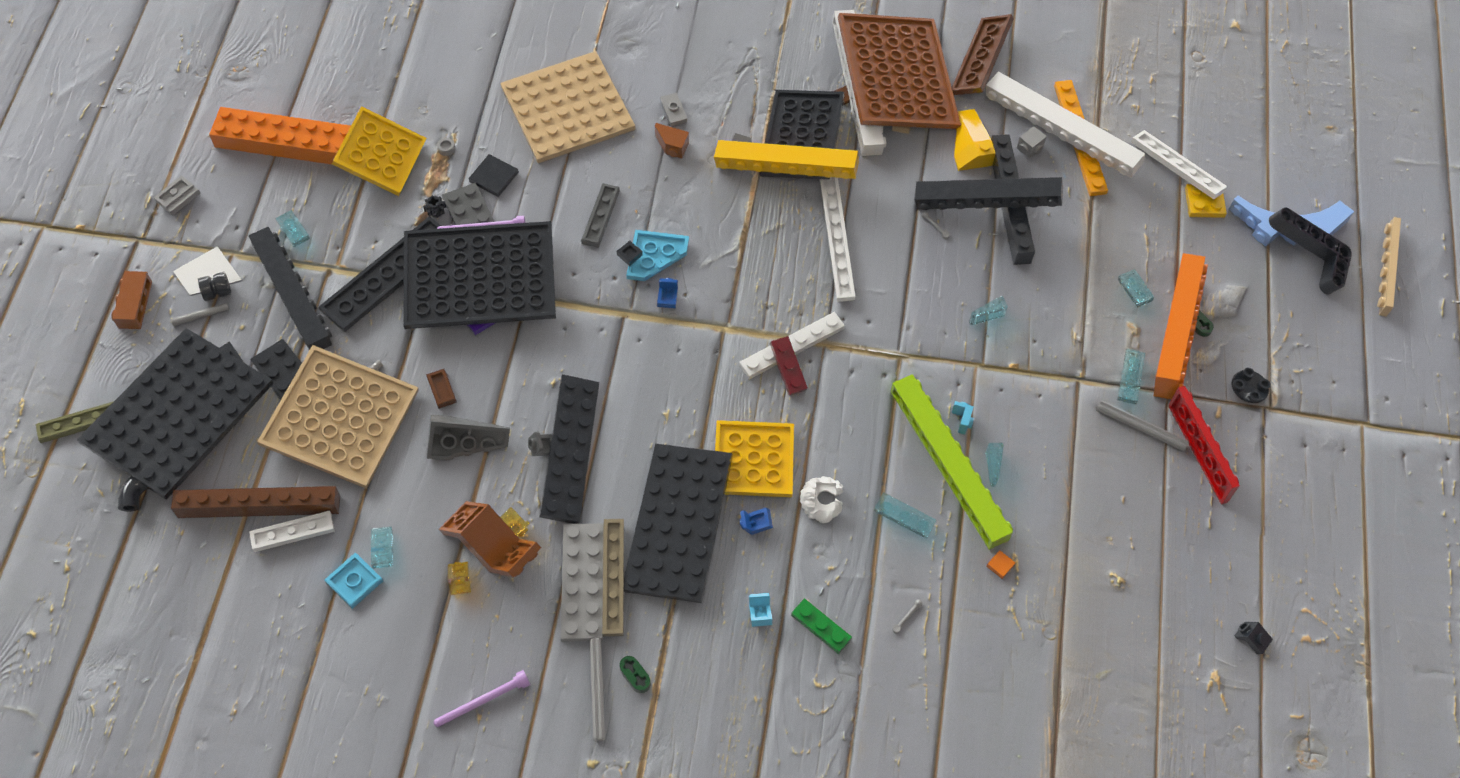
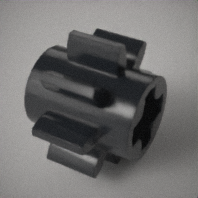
M431 195V197L425 199L426 205L423 206L424 212L428 213V217L438 218L445 214L444 208H446V203L442 201L441 196Z

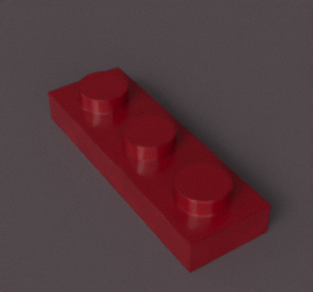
M789 336L771 341L770 346L788 395L806 391L808 387Z

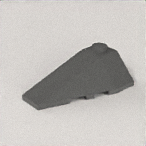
M431 414L427 459L451 460L454 457L463 455L469 456L477 452H488L506 448L509 442L510 427L453 416Z

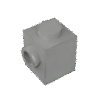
M1033 126L1020 136L1017 148L1022 154L1031 158L1034 154L1037 155L1042 151L1047 136Z

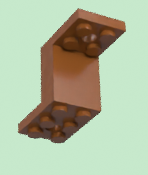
M466 501L438 529L445 536L458 538L489 572L512 578L520 575L524 570L523 567L528 562L534 560L538 555L537 552L541 549L537 542L519 539L489 504Z

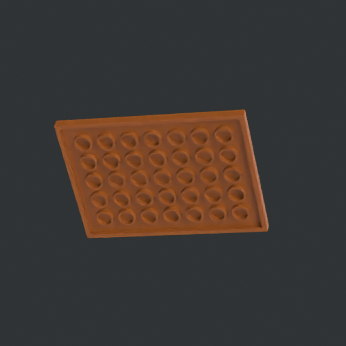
M839 13L837 18L861 125L957 129L961 126L934 19Z

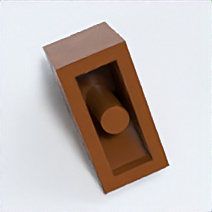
M655 123V137L665 154L682 159L689 144V132Z

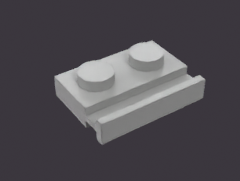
M181 175L157 194L154 199L173 216L201 193L198 188H195L192 183Z

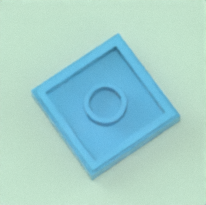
M355 552L324 581L353 609L383 582V579Z

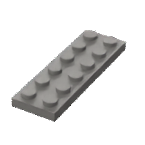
M604 523L563 524L561 642L590 641L593 638H599L603 641Z

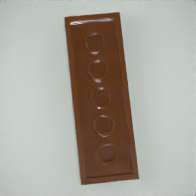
M1012 14L981 18L952 85L953 95L984 92L1014 20Z

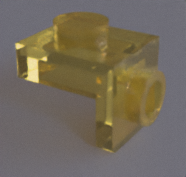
M509 507L500 516L519 538L528 531L526 527L530 523L528 520L524 521L512 507Z
M468 562L448 564V583L451 595L471 592Z

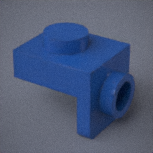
M672 278L659 279L657 307L676 309L678 280Z
M767 507L751 513H747L745 510L740 511L741 528L749 534L754 535L773 528L771 513Z

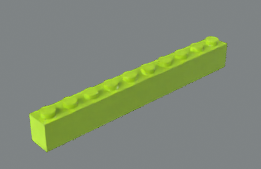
M913 374L893 382L891 394L988 549L990 550L1009 541L1013 534L1010 522L1006 521L1002 516V510L999 505H995L990 491L983 486L980 475L971 467L970 459L964 456L959 442L954 440L950 428L943 423L940 412L934 409L931 398L922 390L921 382L918 379L916 380Z

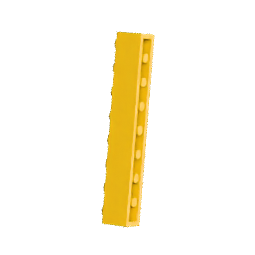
M718 140L714 154L716 168L824 176L827 178L856 179L859 165L858 151L725 140Z

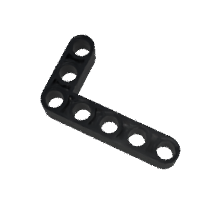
M1287 207L1282 208L1269 217V224L1273 229L1324 260L1319 287L1324 294L1329 295L1345 286L1352 257V251L1349 246Z

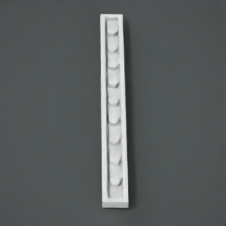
M831 177L830 180L820 179L837 302L855 300V290L838 178Z

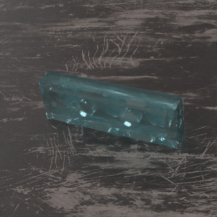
M1126 349L1117 400L1132 404L1137 403L1146 353Z
M884 492L874 508V512L926 539L937 521Z

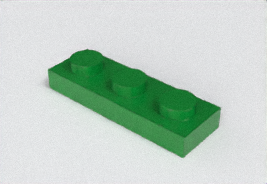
M805 598L791 612L793 618L837 654L852 640L851 635Z

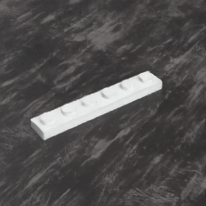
M1144 130L1133 137L1132 144L1212 199L1217 198L1226 191V185Z
M835 312L789 335L795 355L844 330L845 325ZM771 346L739 362V366L749 380L777 365Z

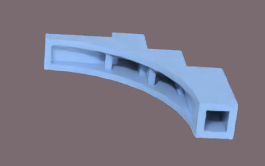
M1239 195L1234 198L1228 210L1255 230L1252 236L1258 242L1267 246L1280 235L1293 246L1297 244L1270 226L1269 217L1274 212L1259 208ZM1338 201L1320 212L1300 216L1330 235H1334L1349 221L1354 211L1343 202Z

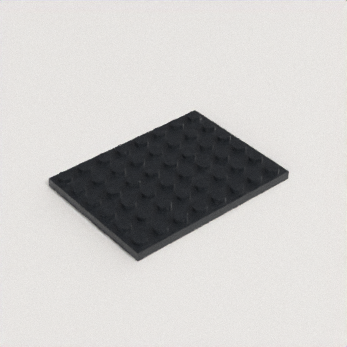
M551 221L404 231V329L556 319Z
M185 328L91 424L77 441L167 500L172 495L173 490H176L274 383L269 377Z

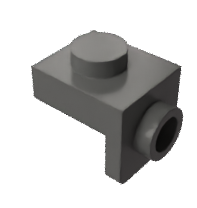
M534 432L528 438V448L531 450L532 456L549 455L552 434L540 435V432Z

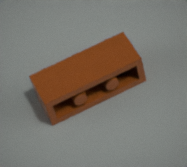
M124 271L123 278L120 279V290L115 298L116 306L115 310L112 311L111 318L118 329H141L152 280L147 272Z

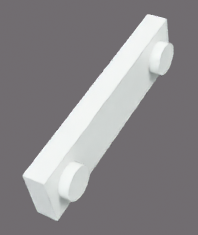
M330 511L249 531L254 552L335 532Z

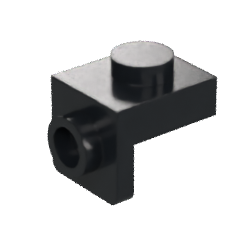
M1259 622L1242 623L1234 635L1236 639L1245 640L1256 654H1263L1273 640Z

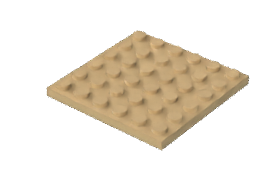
M596 51L500 83L537 163L636 130L630 114Z
M312 345L257 443L262 447L367 489L419 389L414 385Z

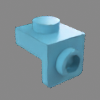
M955 401L952 413L963 416L958 433L965 435L967 428H972L974 418L971 417L974 406L966 402Z
M769 593L749 595V612L752 627L772 625Z

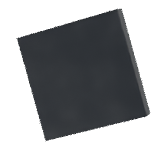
M488 154L468 179L470 183H476L478 187L499 197L519 171L518 168Z

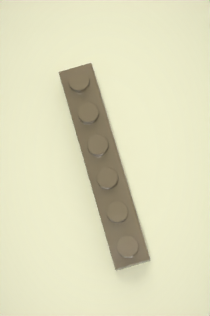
M604 519L603 637L624 636V519Z

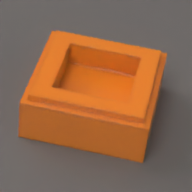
M999 550L986 567L1003 579L1016 562Z

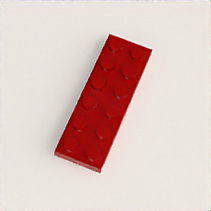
M1186 386L1178 387L1168 407L1184 437L1189 441V446L1220 504L1228 503L1240 486L1239 480L1230 469L1228 459L1224 458L1219 443L1212 436L1211 428L1205 423L1201 410L1194 403L1193 395L1187 390Z

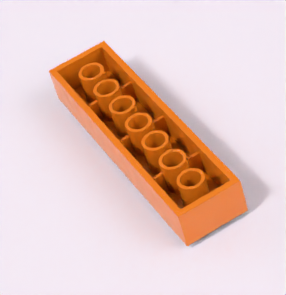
M220 107L209 136L215 148L332 165L351 125Z
M1186 253L1182 255L1156 373L1154 397L1172 399L1178 387L1184 386L1208 264H1205V256Z

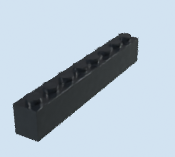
M1010 134L992 135L991 141L996 153L992 165L995 179L1019 178ZM1001 207L1013 265L1031 264L1035 248L1026 207Z
M1062 177L916 181L914 200L917 209L1056 207L1062 206L1063 181Z
M268 226L248 235L252 246L308 350L311 349L312 345L321 349L332 346L330 338L333 336L329 328H324L322 325L325 321L321 313L316 314L315 310L317 307L313 299H308L307 296L310 294L306 286H301L300 282H302L299 273L293 272L292 269L295 267L290 258L286 259L285 256L288 254L284 246H279L278 242H280L277 233H272Z

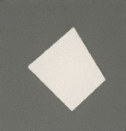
M218 247L173 271L189 295L200 292L198 278L210 276L213 278V275L216 273L225 272L229 283L241 280Z

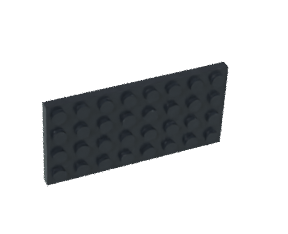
M655 443L624 575L625 593L702 603L730 472L732 453Z

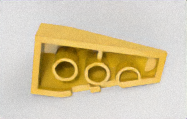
M975 109L958 111L961 126L956 129L954 159L958 171L992 166L996 153L991 138Z

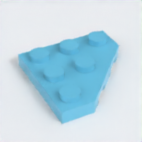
M635 230L633 243L643 251V256L630 266L628 265L627 279L646 281L685 257L689 245V236Z

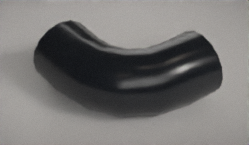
M129 477L121 487L118 509L125 512L137 511L140 506L141 494L149 488L136 479Z

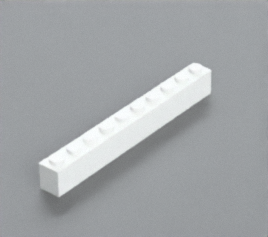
M854 10L834 11L832 24L844 79L848 88L861 156L882 155L883 149L886 147V137H883L882 134L883 126L860 124L837 18L839 13L855 14Z
M999 71L986 84V96L990 100L996 101L1004 108L1014 111L1018 116L1028 119L1034 125L1044 128L1048 133L1058 136L1062 141L1074 145L1075 148L1088 153L1092 158L1102 161L1106 166L1118 170L1122 175L1132 178L1143 165L1144 152Z

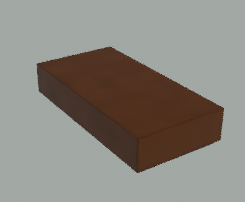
M445 369L426 374L438 409L457 403Z

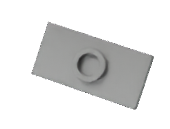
M673 93L661 96L660 101L670 126L687 123V117L678 94Z

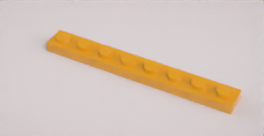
M1072 80L1055 82L1054 88L1060 106L1085 119ZM1074 147L1089 196L1106 195L1108 188L1098 159L1092 158L1088 153Z

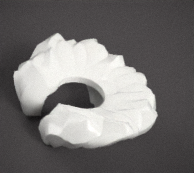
M822 476L821 478H813L806 482V485L800 491V503L805 514H808V518L816 519L820 523H828L841 513L843 505L841 501L835 499V502L823 505L817 499L818 495L825 491L834 496L842 494L843 485L838 480L835 481L830 477Z

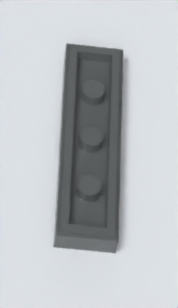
M602 184L582 236L581 244L599 248L619 195L620 187Z

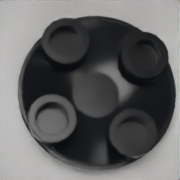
M1245 368L1237 372L1231 382L1234 393L1241 400L1248 403L1264 401L1269 394L1271 386L1267 379L1252 368Z

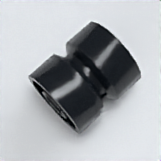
M225 272L216 273L213 275V278L210 276L198 278L199 289L204 301L215 299L217 294L220 297L231 295L230 284Z

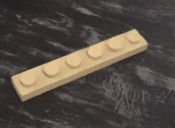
M1393 217L1384 229L1386 238L1383 242V248H1385V252L1381 259L1384 265L1380 272V277H1382V282L1379 286L1381 297L1378 300L1377 307L1380 308L1379 315L1385 317L1394 307L1401 218Z

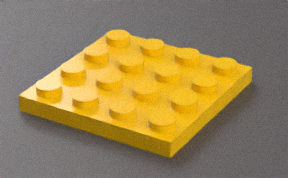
M361 106L332 165L399 196L427 138Z
M717 420L715 451L732 453L733 456L725 495L792 497L794 424Z

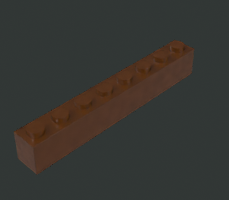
M336 486L173 490L171 509L177 518L315 515L330 511L331 514H339L341 496Z

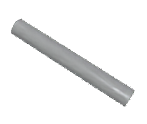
M227 303L173 318L171 322L173 326L228 311L229 306Z

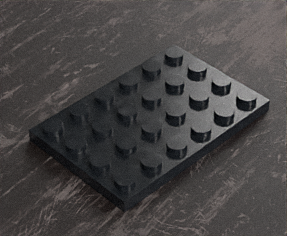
M775 90L765 144L835 149L844 102V92ZM759 172L760 177L830 180V178L824 176Z

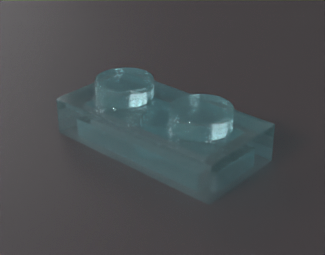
M292 210L275 218L293 247L310 239Z
M1135 269L1119 275L1118 281L1137 308L1154 300V295Z

